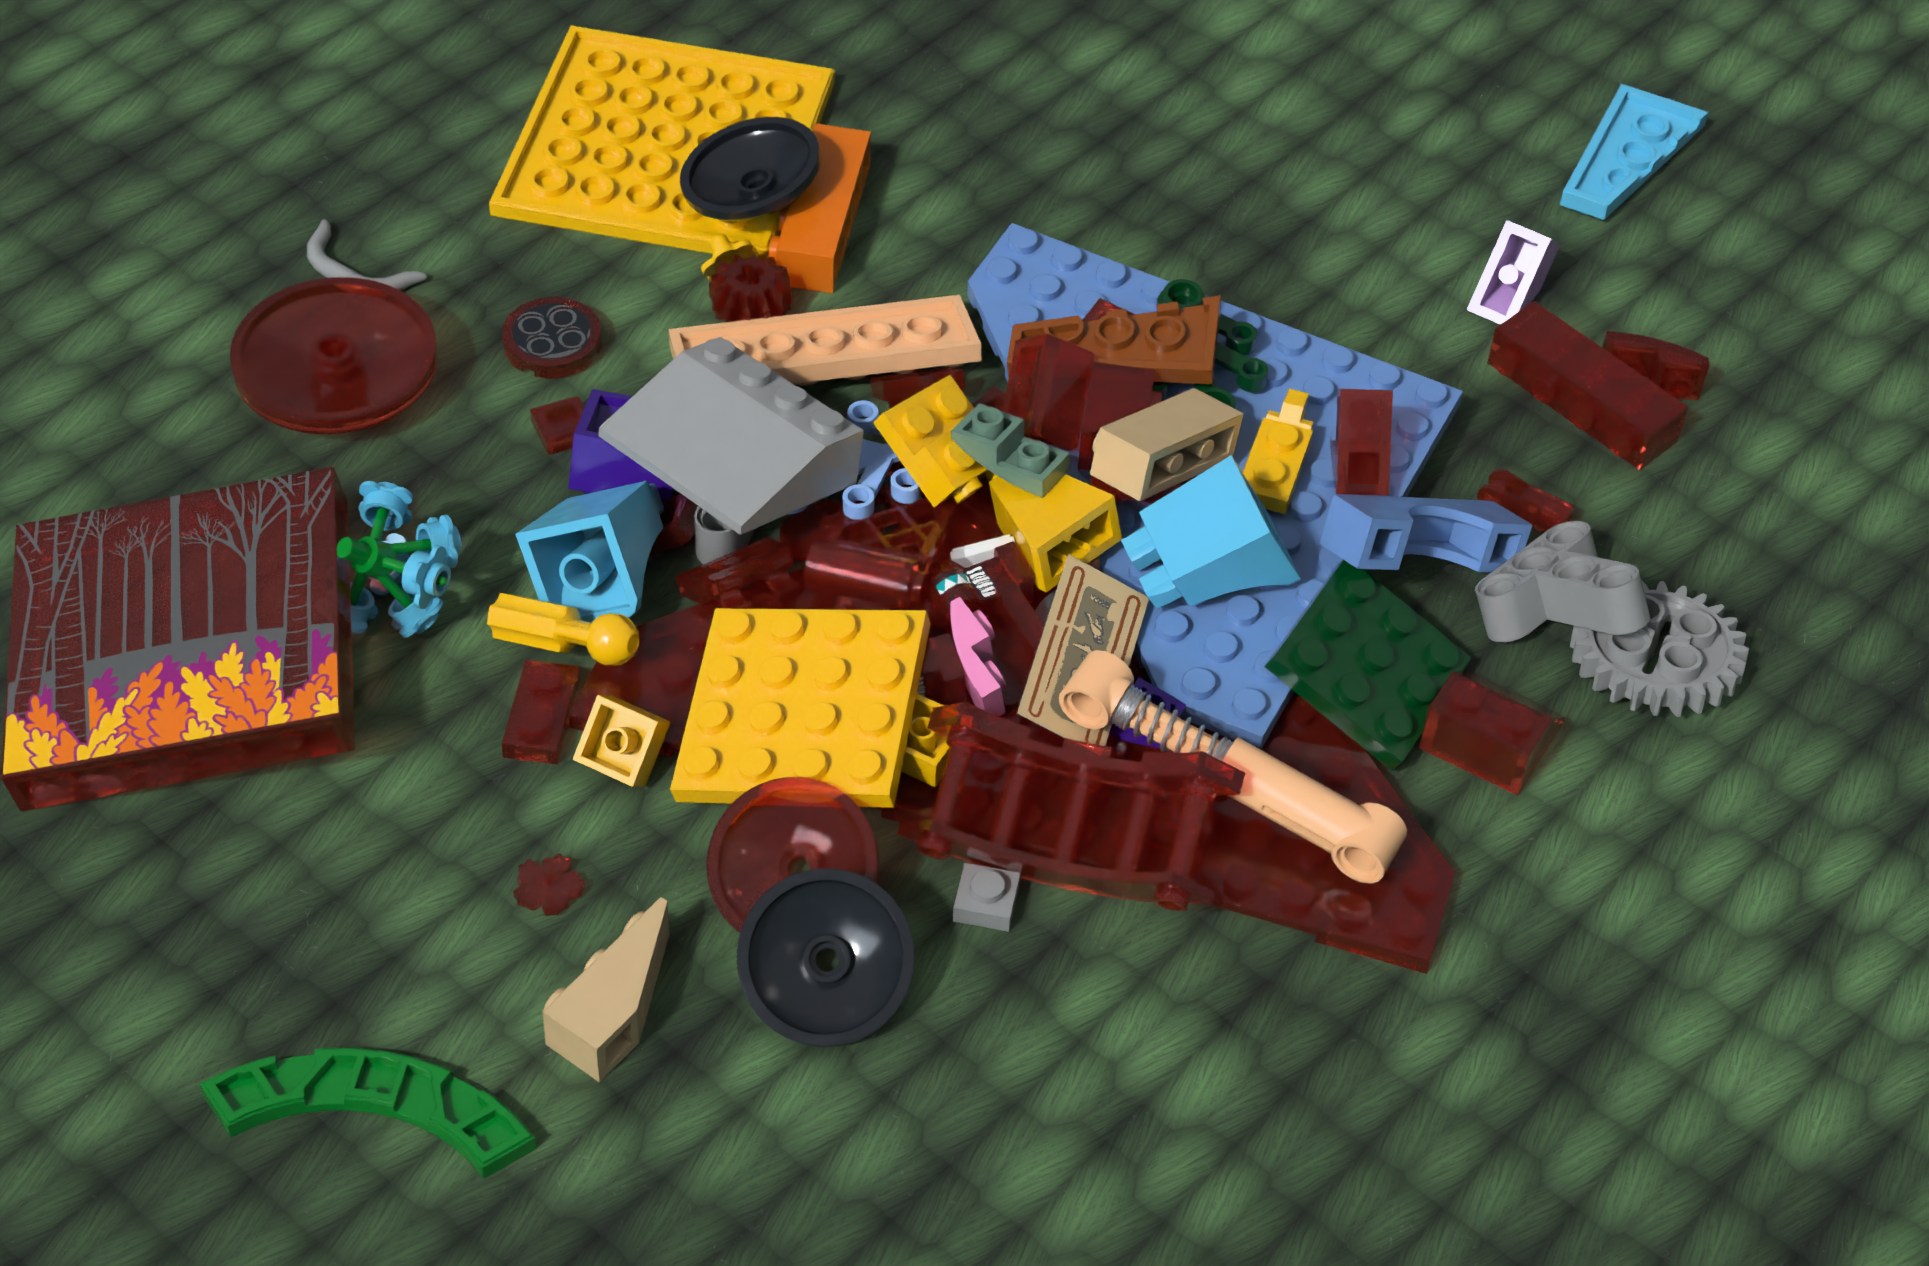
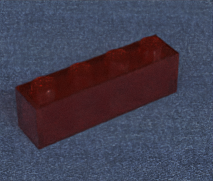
M1535 301L1495 328L1487 362L1489 365L1638 470H1642L1678 442L1688 410L1685 404Z

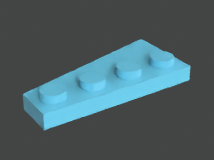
M1621 84L1565 186L1560 205L1582 214L1605 220L1705 126L1708 112Z

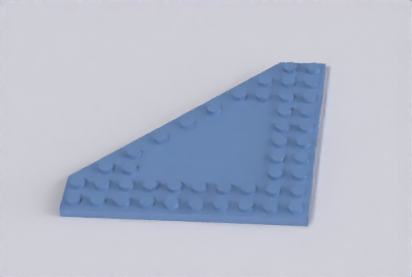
M1011 223L968 280L967 296L973 309L977 308L983 320V330L995 356L999 355L1005 367V378L1017 404H1022L1028 417V427L1034 440L1070 453V470L1066 473L1067 475L1114 495L1122 539L1145 526L1139 513L1141 510L1196 476L1142 501H1138L1090 475L1094 457L1093 442L1100 427L1157 403H1147L1138 397V381L1008 376L1007 358L1012 328L1014 324L1077 315L1083 322L1099 320L1106 315V311L1126 309L1127 315L1156 312L1158 296L1169 281ZM1221 301V314L1237 322H1247L1257 330L1255 350L1245 356L1248 358H1258L1268 366L1267 384L1258 392L1242 390L1237 385L1236 374L1217 364L1214 366V378L1217 388L1232 394L1236 403L1235 409L1244 413L1233 455L1235 462L1242 472L1263 417L1266 418L1268 411L1281 413L1289 388L1309 393L1304 419L1314 423L1312 441L1286 514L1267 510L1302 580L1291 586L1270 585L1242 589L1205 600L1191 607L1183 597H1180L1156 609L1149 599L1133 653L1140 668H1145L1153 686L1186 704L1179 718L1186 720L1191 717V723L1198 726L1204 725L1206 729L1215 733L1218 732V734L1232 740H1236L1239 737L1261 750L1294 693L1290 687L1264 666L1334 568L1343 560L1319 544L1333 495L1407 497L1459 408L1463 391ZM1218 334L1217 342L1226 346V337ZM1168 383L1167 396L1164 400L1195 388L1194 384ZM1147 385L1149 387H1158L1156 385ZM1121 541L1100 555V565L1103 573L1144 595L1146 593L1139 577L1163 565L1160 559L1138 571Z

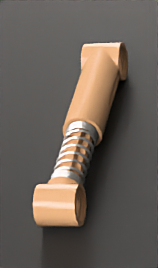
M1100 650L1089 652L1059 694V704L1063 712L1076 724L1096 730L1104 728L1106 724L1110 725L1111 723L1119 726L1120 729L1123 728L1124 731L1131 727L1134 729L1135 737H1139L1142 734L1147 736V743L1149 745L1155 742L1161 744L1160 749L1162 753L1170 749L1174 752L1175 760L1182 757L1188 759L1187 764L1189 768L1197 764L1201 767L1202 775H1208V778H1212L1211 787L1331 853L1334 864L1351 879L1363 883H1375L1381 880L1406 838L1407 828L1404 821L1390 808L1378 803L1369 802L1359 805L1239 737L1233 742L1230 739L1227 740V737L1222 738L1220 741L1217 739L1219 736L1218 732L1211 736L1204 732V725H1201L1199 729L1191 725V717L1184 721L1177 717L1178 710H1174L1173 713L1164 710V702L1160 703L1159 706L1150 702L1151 695H1146V692H1142V690H1138V687H1134V676L1131 669L1114 654Z

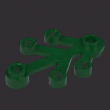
M1178 279L1169 282L1164 287V290L1158 296L1157 304L1178 301L1179 308L1203 305L1205 295L1197 283L1186 279ZM1220 313L1218 334L1226 337V346L1217 342L1215 364L1236 374L1237 385L1242 390L1247 392L1262 390L1267 384L1268 366L1258 358H1248L1245 356L1255 350L1256 328L1247 322H1237ZM1214 375L1213 384H1194L1195 389L1235 409L1234 397L1228 391L1217 388ZM1137 382V395L1142 401L1159 403L1166 398L1168 382ZM1147 385H1156L1158 387H1149Z

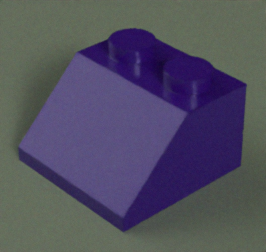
M592 389L574 432L568 489L583 491L584 494L648 480L649 484L653 483L657 486L663 505L671 506L676 493L674 488L598 436L599 427L633 396Z

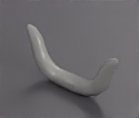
M325 219L321 220L318 228L307 243V259L316 271L342 287L360 295L372 297L391 295L427 279V275L419 271H404L385 278L365 277L331 259L325 253V247L331 238V225Z

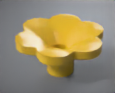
M725 234L718 235L709 242L714 253L712 258L702 265L701 271L711 283L720 282L726 277L731 278L740 275L746 270L747 264L753 262L758 257V251L749 240H742L731 245Z

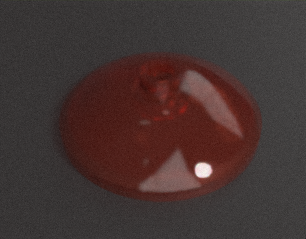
M783 777L769 780L749 789L738 797L724 812L713 831L709 843L706 863L707 879L717 908L727 922L741 933L745 919L758 899L776 883L791 876L792 866L801 859L809 862V870L820 868L846 870L877 883L879 852L874 831L867 817L845 793L830 784L812 778Z

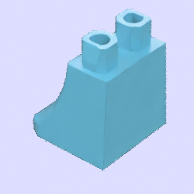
M1232 455L1141 510L1139 513L1145 526L1121 540L1129 558L1138 571L1160 559L1162 560L1163 565L1139 577L1147 597L1156 609L1180 597H1183L1191 607L1205 600L1242 589L1270 585L1291 586L1302 580L1270 515Z
M647 480L570 497L517 532L515 535L538 599L577 607L582 621L592 622L598 616L607 613L622 614L626 617H631L641 608L644 574L649 553L656 538L664 528L660 518L664 511V506L657 486L653 483L649 484Z

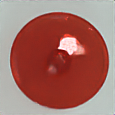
M353 277L310 280L274 293L256 305L245 316L235 331L230 348L234 383L244 402L259 416L271 423L289 430L310 434L330 435L356 432L380 425L395 418L411 407L424 394L434 377L438 361L434 327L425 310L415 300L389 285Z

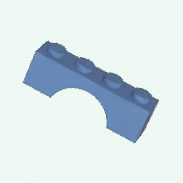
M1334 494L1319 544L1357 569L1399 570L1403 555L1415 554L1448 560L1477 572H1493L1526 547L1532 524L1494 501Z

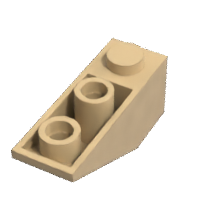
M660 897L646 912L640 911L636 913L625 926L623 934L607 949H600L594 953L587 962L584 971L567 988L561 987L550 996L542 1011L546 1045L599 1083L640 1042L669 938L667 900Z

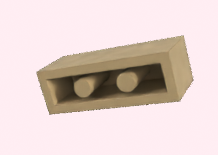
M1192 388L1100 427L1093 442L1094 457L1090 475L1132 498L1142 501L1205 472L1230 455L1233 457L1244 413Z

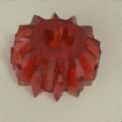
M754 252L750 258L744 259L735 254L731 263L720 262L716 274L711 276L709 297L712 298V310L714 311L715 318L725 322L786 315V312L790 310V304L793 302V288L790 287V276L788 275L787 267L777 266L774 257L761 260L758 259Z

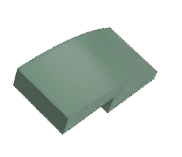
M979 403L951 430V439L975 461L1007 482L1043 498L1070 470L1069 452L1025 437L1024 419L1002 412L996 408Z

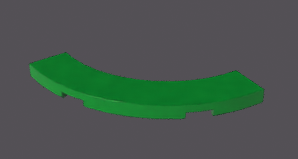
M363 1048L314 1049L315 1054L295 1056L276 1060V1056H271L229 1069L199 1083L203 1097L230 1138L258 1125L302 1113L319 1111L374 1113L413 1124L437 1136L467 1159L483 1179L537 1149L534 1135L523 1122L499 1099L485 1089L480 1091L474 1086L454 1077L453 1071L416 1057L389 1051Z

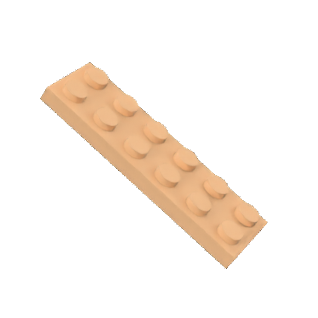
M960 295L668 329L669 346L673 359L682 351L703 344L710 339L722 337L732 342L737 348L755 360L767 365L772 371L792 384L808 386L818 381L839 378L857 380L867 375L888 372L906 374L916 369L937 366L955 368L965 363L981 361V342Z

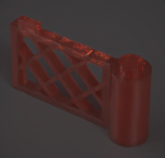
M901 461L893 463L887 475L892 476L895 471L905 468ZM883 483L874 499V505L884 503L888 510L874 513L865 519L854 520L847 517L842 511L826 539L815 540L812 544L804 569L805 589L807 592L894 610H913L917 603L923 604L927 598L930 587V574L927 572L929 566L962 508H973L982 492V487L959 504L951 497L934 508L923 492L921 500L901 505L891 496V484L885 486ZM902 485V487H911V485ZM855 501V502H853V503L861 504V503H864V502H863V501ZM933 513L937 517V520L917 525L913 521V518ZM900 523L904 530L884 536L878 530L879 528ZM866 533L870 540L858 544L844 541L846 538ZM916 543L920 548L918 555L894 550Z

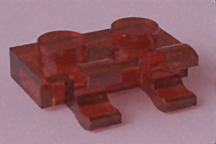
M768 537L675 576L681 596L703 606L720 604L722 608L726 609L753 608L751 602L742 596L739 589L746 585L755 587L767 584L772 593L777 597L800 588L798 582L793 580L786 568L795 565L789 545Z

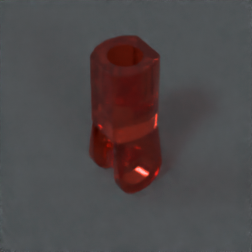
M1504 469L1494 470L1489 476V485L1482 486L1477 493V500L1494 501L1531 523L1532 528L1543 533L1555 525L1572 521L1575 512V505L1529 485Z

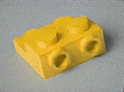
M951 375L946 376L883 412L873 422L934 508L951 497L959 504L983 486L980 481L986 476L988 481H991L997 477V475L965 453L951 439V430L974 409Z

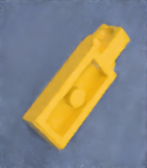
M1289 388L1281 413L1268 411L1266 418L1263 417L1245 464L1243 474L1267 510L1286 514L1312 441L1314 423L1304 419L1309 393Z

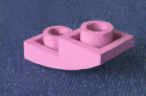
M959 596L951 601V625L957 657L967 690L976 708L988 724L1006 713L1002 691L1007 686L1003 676L994 664L990 640L995 638V633L985 615L980 610L972 613Z

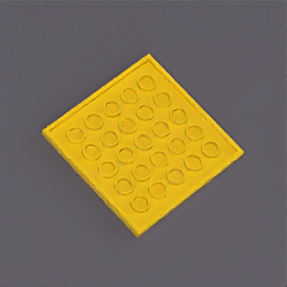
M570 26L489 202L490 216L709 254L714 253L709 242L714 237L725 234L731 245L742 240H749L758 251V257L754 261L768 264L772 236H779L780 233L779 217L781 210L747 221H723L704 216L692 209L684 198L680 187L682 166L690 153L702 141L715 132L741 121L761 117H782L798 121L813 132L815 123L820 124L833 89L835 69Z

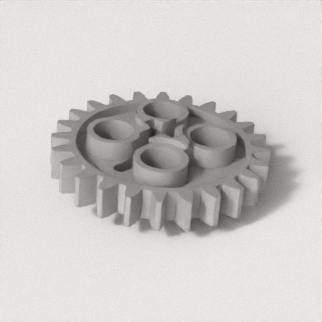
M1642 581L1650 620L1645 627L1636 632L1612 635L1573 626L1570 647L1574 648L1572 662L1581 664L1580 677H1594L1592 686L1594 691L1611 689L1609 701L1612 703L1619 701L1623 697L1630 699V710L1636 711L1643 703L1650 705L1653 716H1658L1663 706L1669 707L1676 717H1681L1682 708L1685 705H1688L1694 712L1700 714L1702 713L1705 701L1718 707L1720 706L1722 695L1732 697L1736 684H1741L1749 648L1744 646L1746 633L1736 631L1738 619L1736 617L1722 618L1725 607L1722 604L1707 607L1705 605L1707 595L1704 593L1693 599L1687 597V587L1683 585L1673 593L1668 592L1664 581L1658 583L1656 590H1649ZM1671 621L1669 635L1664 638L1654 671L1651 674H1646L1648 662L1655 654L1660 632L1665 622Z

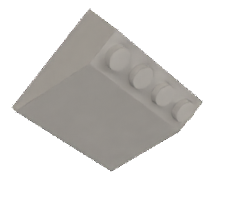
M718 337L682 351L599 427L598 436L729 528L742 535L856 484L864 430L844 418L839 412L830 409L807 394L804 389L795 386L772 371L767 365L755 360L737 348L732 342Z

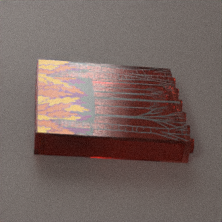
M334 467L16 525L1 779L20 812L355 750L350 564L348 560L338 557L336 552L339 541L344 537H349L348 502Z

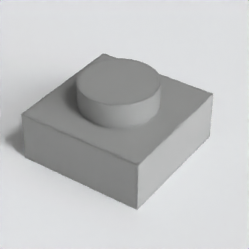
M964 863L953 908V922L1009 932L1019 890L1020 873Z

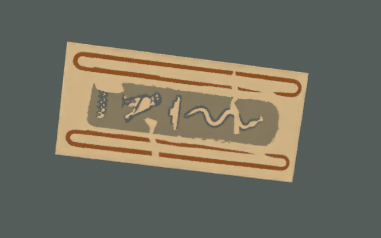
M1068 554L1017 713L1102 757L1112 723L1110 725L1106 724L1104 728L1097 730L1088 729L1076 724L1063 712L1059 704V694L1089 652L1095 650L1109 652L1119 657L1129 667L1149 598Z

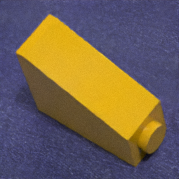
M1067 474L1043 498L1029 493L999 476L989 481L997 524L1004 535L1010 534V537L1014 536L1015 545L1013 550L1038 589L1044 592H1048L1059 584L1068 554L1088 564L1122 540L1114 495Z

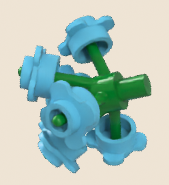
M363 482L359 488L363 501L360 502L358 509L362 520L372 527L371 534L361 538L359 541L344 537L339 541L336 549L338 557L351 561V566L357 574L353 583L340 582L330 588L328 600L319 602L317 612L321 617L329 619L331 623H334L335 627L357 634L364 633L368 627L366 623L368 619H374L378 614V608L374 604L373 595L364 588L367 578L371 580L370 589L378 595L391 593L395 597L389 607L388 614L393 619L391 625L395 629L401 628L399 631L401 636L407 638L413 634H420L433 625L438 617V611L443 605V600L439 596L448 588L451 578L450 568L457 566L458 556L461 552L459 531L453 525L448 515H441L439 521L436 517L428 518L427 523L420 524L416 530L415 541L407 542L404 536L397 533L389 534L385 541H381L384 531L396 530L402 524L408 523L411 520L412 512L408 509V504L412 502L413 494L408 489L390 482Z

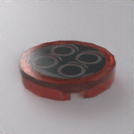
M547 297L537 298L524 303L508 315L502 327L504 354L513 367L522 372L523 367L534 371L536 377L547 379L567 377L583 371L592 363V357L597 352L599 354L602 348L600 320L591 308L572 299Z

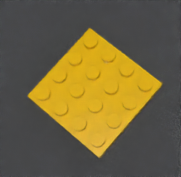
M715 608L670 787L675 802L894 808L931 625L927 611Z

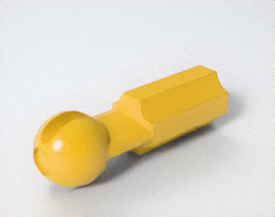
M500 593L496 602L489 607L487 625L490 626L492 636L495 639L559 653H570L576 644L586 646L594 660L603 665L613 666L628 662L635 656L639 646L638 629L631 619L622 614L607 613L598 616L592 622L582 621L577 607L508 593Z

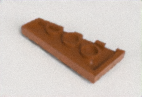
M1221 295L1204 297L1203 305L1179 308L1178 301L1156 304V312L1127 315L1126 309L1106 311V315L1099 320L1085 322L1077 315L1014 324L1007 358L1008 376L1213 384L1221 313Z

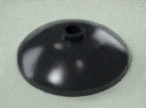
M761 117L741 121L715 132L690 153L681 169L680 187L689 206L704 216L723 221H747L761 218L783 209L805 192L819 171L822 158L821 149L814 133L798 121L782 117Z
M833 868L812 869L796 873L776 883L752 907L742 926L738 940V976L750 1006L764 1023L775 1032L792 1041L809 1046H842L859 1041L876 1032L893 1017L901 1006L910 988L914 971L915 952L913 938L908 922L900 907L879 885L866 877L846 870ZM825 950H831L839 957L837 967L828 972L820 970L816 964L818 955Z

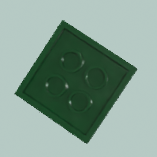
M1342 560L1334 568L1264 667L1389 770L1393 771L1404 761L1471 657L1364 569H1357L1345 560Z

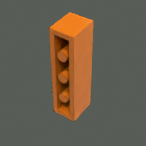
M815 123L813 133L821 149V165L816 177L805 192L794 202L781 209L779 217V232H781V235L772 236L769 248V264L776 265V285L833 294L870 169L871 131Z

